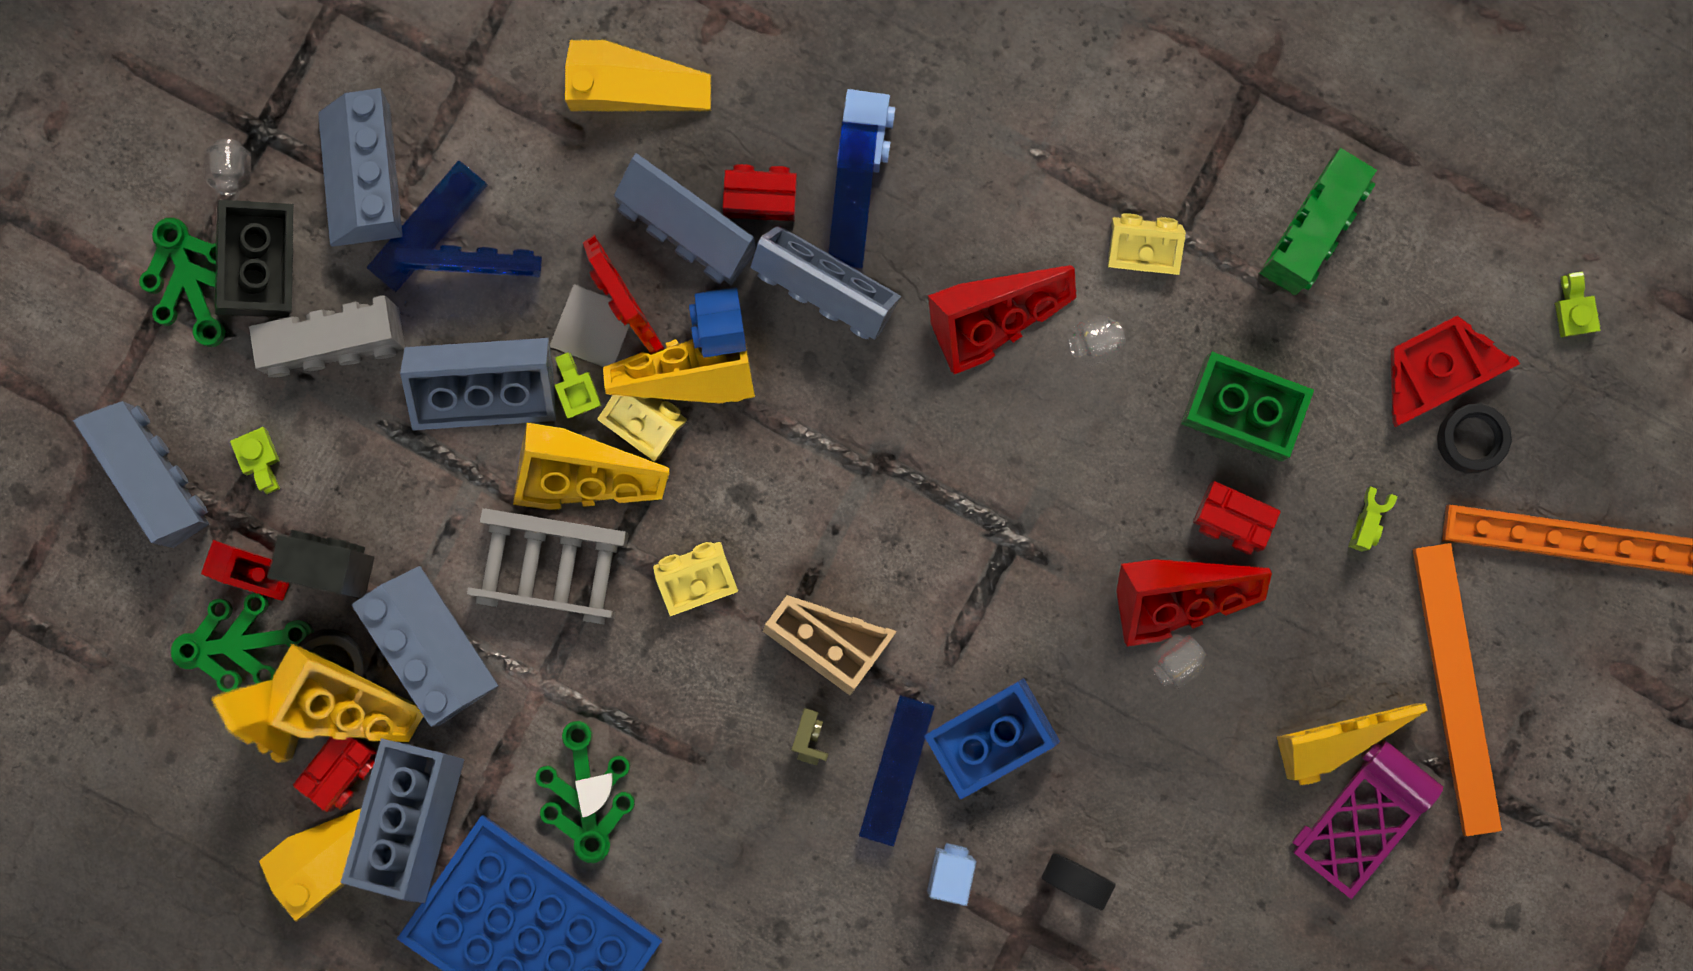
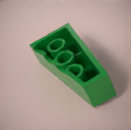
M1340 147L1331 157L1259 274L1293 295L1298 294L1303 288L1309 290L1320 274L1317 270L1323 260L1327 261L1339 243L1335 240L1340 231H1346L1355 219L1357 213L1353 210L1358 201L1364 202L1373 190L1376 183L1372 182L1371 179L1377 170Z

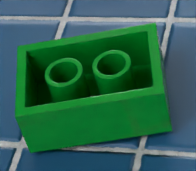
M1212 351L1203 361L1181 424L1282 462L1291 456L1314 389Z

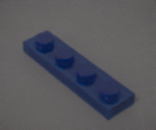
M842 120L829 255L850 267L863 268L878 124Z
M458 160L402 225L403 237L390 239L366 268L394 292H397L488 184Z
M405 243L403 248H395L394 263L395 269L540 277L542 256H534V251L523 249L513 250L511 255L498 254V249L489 247L476 248V252H462V247L454 245H442L440 250H426L423 244Z
M899 696L859 837L894 847L925 742L924 735L927 734L934 711V705Z

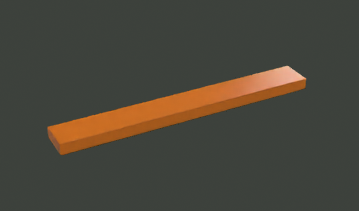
M1450 504L1446 505L1442 541L1693 576V538Z
M1448 543L1415 548L1412 550L1463 836H1473L1502 831L1452 545Z

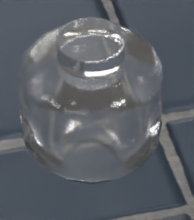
M221 139L216 141L204 153L203 177L205 183L222 195H234L238 190L246 188L251 181L252 159L250 152L236 140Z
M1098 315L1076 323L1073 328V337L1069 338V347L1073 356L1080 358L1088 366H1095L1117 358L1121 353V347L1125 345V335L1122 326L1117 320H1112L1107 315Z
M1175 634L1153 652L1152 658L1156 667L1152 669V672L1165 687L1172 683L1175 687L1183 689L1205 671L1206 664L1204 659L1207 658V655L1190 635L1184 638L1179 634Z

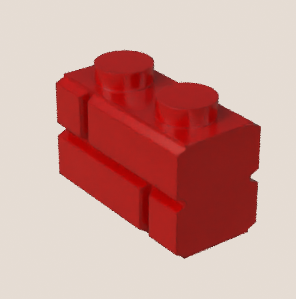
M737 164L733 166V170H725L723 215L726 218L795 221L797 173H790V168L783 166L769 167V172L754 171V166Z
M1213 481L1207 487L1193 523L1200 526L1198 532L1215 540H1219L1220 535L1233 541L1232 547L1234 549L1252 555L1254 550L1260 552L1266 548L1281 510Z
M331 736L294 782L293 786L322 810L330 812L334 811L336 807L341 810L353 797L354 792L351 788L359 778L364 781L371 774L377 750L361 738L346 737V740L334 739Z

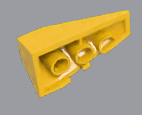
M570 40L565 64V101L570 111H711V75L606 40Z
M675 339L665 343L666 349L652 355L641 352L603 367L604 388L608 395L708 403L738 402L755 397L747 351L703 358L702 348H694L693 339L681 344Z
M527 423L520 452L513 505L553 510L561 509V504L582 502L583 507L595 506V501L614 499L618 503L660 500L663 498L669 476V468L564 428Z
M291 644L273 676L268 723L301 738L332 736L334 739L346 740V737L367 738L369 741H380L383 738L395 742H409L423 718V714L415 703Z
M273 679L227 692L212 699L231 734L247 744L254 742L258 750L263 754L272 751L270 753L272 760L277 763L287 762L293 758L299 737L268 723Z
M1426 703L1411 704L1277 736L1287 779L1298 780L1299 785L1321 781L1320 774L1333 771L1427 711Z
M361 808L287 837L259 861L272 893L295 921L307 917L345 885L340 882Z

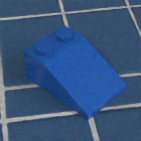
M1024 678L924 735L960 800L1050 750L1060 742Z

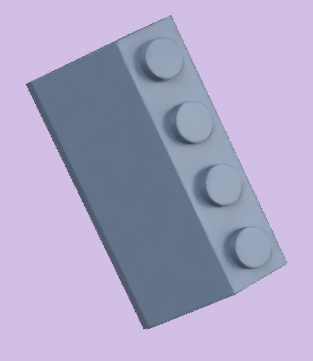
M381 88L344 93L318 112L330 245L334 247L403 237L390 105Z
M636 153L633 156L614 194L617 204L620 205L617 210L632 222H635L638 218L648 225L646 231L658 241L663 243L667 239L676 245L677 248L674 251L687 262L692 263L696 260L706 267L703 272L718 284H721L724 280L732 285L755 254L754 237Z
M779 225L760 238L751 264V269L757 271V276L770 285H781L789 290L788 294L795 300L814 304L820 308L819 312L823 316L833 321H838L839 319L851 326L850 330L854 334L864 339H869L870 337L875 340L881 334L901 298L899 294Z
M549 338L404 348L400 375L412 430L556 420L553 363Z
M121 401L79 416L73 420L151 543L174 548L209 525L204 516L208 513L205 505L197 495L191 496L185 486L189 483L187 477L177 465H171L166 457L169 454L166 444L158 435H152L147 427L150 424V420L140 406L134 407Z
M421 566L381 584L351 604L430 727L442 725L499 686Z
M381 738L340 883L401 900L425 903L465 759Z

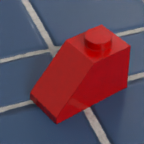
M215 540L212 541L201 571V575L221 583L281 601L284 600L289 586L287 582L268 578L272 559Z

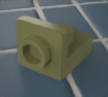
M804 708L792 751L799 752L798 760L818 765L819 759L827 761L829 753L808 747L810 740L818 741L823 721L817 719L819 712Z

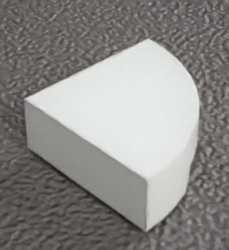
M612 773L575 781L582 817L593 814L605 804L613 786Z

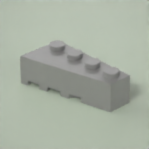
M385 295L374 297L373 305L359 304V302L343 304L341 313L335 314V311L323 309L309 312L306 315V321L300 322L299 317H287L249 326L255 369L264 374L267 373L268 377L271 378L287 376L290 374L289 369L303 367L304 371L322 370L325 368V363L339 361V365L356 364L361 362L360 357L374 355L375 359L391 358L396 356V351L404 350L405 348L399 307Z

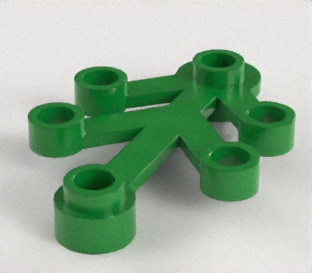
M164 218L153 229L152 238L157 249L147 271L139 279L143 290L151 294L159 293L164 287V279L161 274L170 256L172 257L176 268L160 304L156 305L153 309V319L163 326L174 324L177 320L175 307L184 289L197 319L193 326L195 340L206 347H215L224 340L225 328L221 322L212 318L198 283L199 281L215 288V272L190 263L185 249L206 256L208 261L216 266V260L213 259L216 243L210 244L189 235L188 227L177 218ZM175 230L177 238L172 242H168V233ZM152 276H156L157 284L153 288H148L147 280ZM163 309L170 310V316L166 320L160 319V313ZM211 327H215L217 331L216 336L213 339H207L206 331Z
M252 593L245 598L243 611L221 639L207 641L219 623L227 620L233 612L229 601L214 599L208 605V615L194 633L182 634L174 640L171 646V657L174 663L183 669L199 667L217 681V686L221 691L227 693L238 690L241 687V676L235 671H226L209 656L225 654L253 675L255 684L262 683L260 673L264 669L269 670L271 673L270 680L273 679L276 669L269 665H263L245 650L286 644L288 647L291 644L298 646L308 634L314 632V629L306 621L294 620L289 622L283 630L244 635L258 615L264 614L269 606L268 600L264 595ZM256 597L262 602V606L258 611H254L251 608V601ZM223 603L226 611L224 615L219 617L215 614V607L217 604ZM295 628H299L302 631V638L297 642L291 638V632ZM188 644L194 648V654L190 658L185 657L183 653L184 647ZM227 675H232L235 679L234 686L230 689L224 685V679Z
M574 721L566 725L562 733V739L564 744L572 749L576 781L591 778L587 746L592 742L593 732L587 723ZM577 728L582 729L585 733V738L580 743L575 742L572 738V733ZM621 755L610 759L608 769L604 775L612 773L613 786L619 778L629 773L631 768L630 761ZM616 760H622L626 765L625 771L621 774L613 770V763ZM543 766L539 768L535 775L537 784L543 788L551 789L577 809L581 815L582 827L563 814L562 806L557 802H549L542 806L540 810L542 821L546 824L555 825L574 840V851L582 861L597 863L603 860L610 850L611 843L608 835L622 816L634 809V796L629 792H620L615 795L612 801V809L597 825L596 812L582 817L577 790L562 780L554 767ZM544 770H549L553 773V781L549 784L541 780V773ZM626 796L630 799V807L627 810H622L618 807L617 801L619 797ZM553 806L557 809L558 816L555 820H550L546 817L545 811L547 807ZM593 837L598 840L599 847L596 851L587 849L586 841L588 838Z

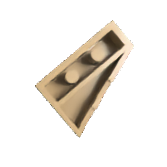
M788 595L766 622L763 629L765 634L848 695L852 694L897 632L889 628H881L866 623L864 620L856 617L851 618L833 612L831 609Z

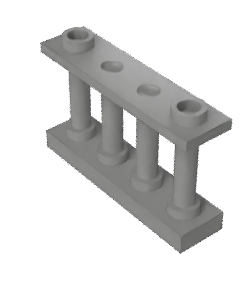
M482 508L480 523L489 526L488 532L492 533L482 589L468 587L467 595L477 597L476 604L497 607L498 600L580 613L584 614L583 621L603 625L605 618L615 619L616 612L604 610L603 608L613 553H617L618 547L627 548L629 538L627 532ZM511 529L524 531V538L527 539L518 595L496 592L506 536H510ZM547 535L560 537V544L563 545L553 601L532 598L541 543L546 541ZM582 541L596 543L595 550H599L589 607L568 604L577 547H581Z

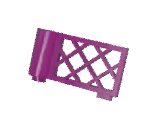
M1382 740L1363 751L1361 758L1364 762L1359 771L1311 829L1305 825L1292 840V843L1297 846L1293 853L1351 900L1420 815L1436 802L1443 791V785L1386 740ZM1365 779L1375 787L1376 803L1356 805L1355 789ZM1381 793L1391 801L1382 802ZM1350 797V805L1342 806ZM1399 806L1408 814L1399 826L1385 828L1383 807ZM1377 808L1379 828L1359 830L1357 810ZM1351 811L1353 831L1333 833L1331 820L1337 812ZM1327 825V833L1320 834V832ZM1386 833H1393L1386 841ZM1380 834L1381 849L1376 855L1362 856L1360 836ZM1354 836L1356 856L1336 858L1334 838ZM1328 839L1330 859L1314 860L1305 853L1314 840ZM1363 861H1370V862L1367 864V866L1363 869V863H1362V862H1363ZM1357 862L1358 877L1348 888L1338 880L1336 864ZM1322 865H1331L1332 874Z

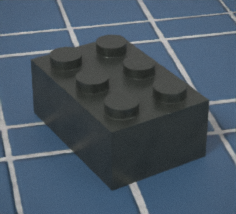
M218 200L215 315L280 318L290 316L292 312L294 204Z
M291 530L290 537L280 534L277 536L268 578L362 598L367 592L375 557L364 554L366 547L358 544Z

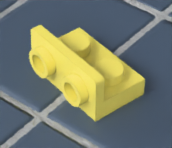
M1122 214L1121 218H1112L1108 267L1180 274L1186 233L1183 225L1178 224L1177 220L1160 217L1157 218L1156 222L1144 221L1142 216L1136 214Z
M612 395L597 419L654 462L660 458L676 432L687 421L681 415L680 410L670 402L662 401L658 398Z
M712 542L702 543L696 546L692 552L681 556L676 554L666 556L659 561V564L653 566L655 579L670 616L738 592L721 542L714 544Z

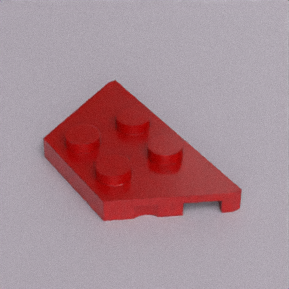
M594 235L584 241L583 245L587 257L594 268L589 274L599 290H602L606 296L610 294L613 300L608 302V305L616 318L624 326L630 325L651 355L665 349L597 237Z
M1455 316L1391 349L1393 425L1397 427L1519 365V360L1513 355L1508 356L1493 345L1494 342L1484 334L1475 332L1472 326L1459 316Z

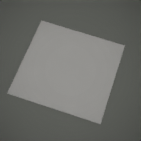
M573 285L550 347L564 353L569 352L572 356L605 367L616 362L630 325L624 326L616 318L608 305V302L613 300L612 298Z

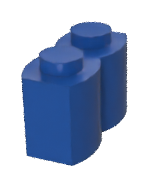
M737 287L695 293L696 304L689 305L691 323L694 326L691 327L694 348H702L703 358L747 351Z

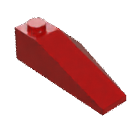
M1072 265L961 283L928 295L931 326L951 372L955 375L986 363L996 356L993 351L1009 340L1014 343L1022 337L1021 331L1035 321H1045L1076 299L1075 268Z
M1159 559L1121 564L1116 593L1124 642L1127 647L1161 642L1172 637L1171 631L1189 624L1194 629L1203 625L1202 619L1219 612L1223 615H1229L1262 602L1267 597L1272 571L1270 568Z

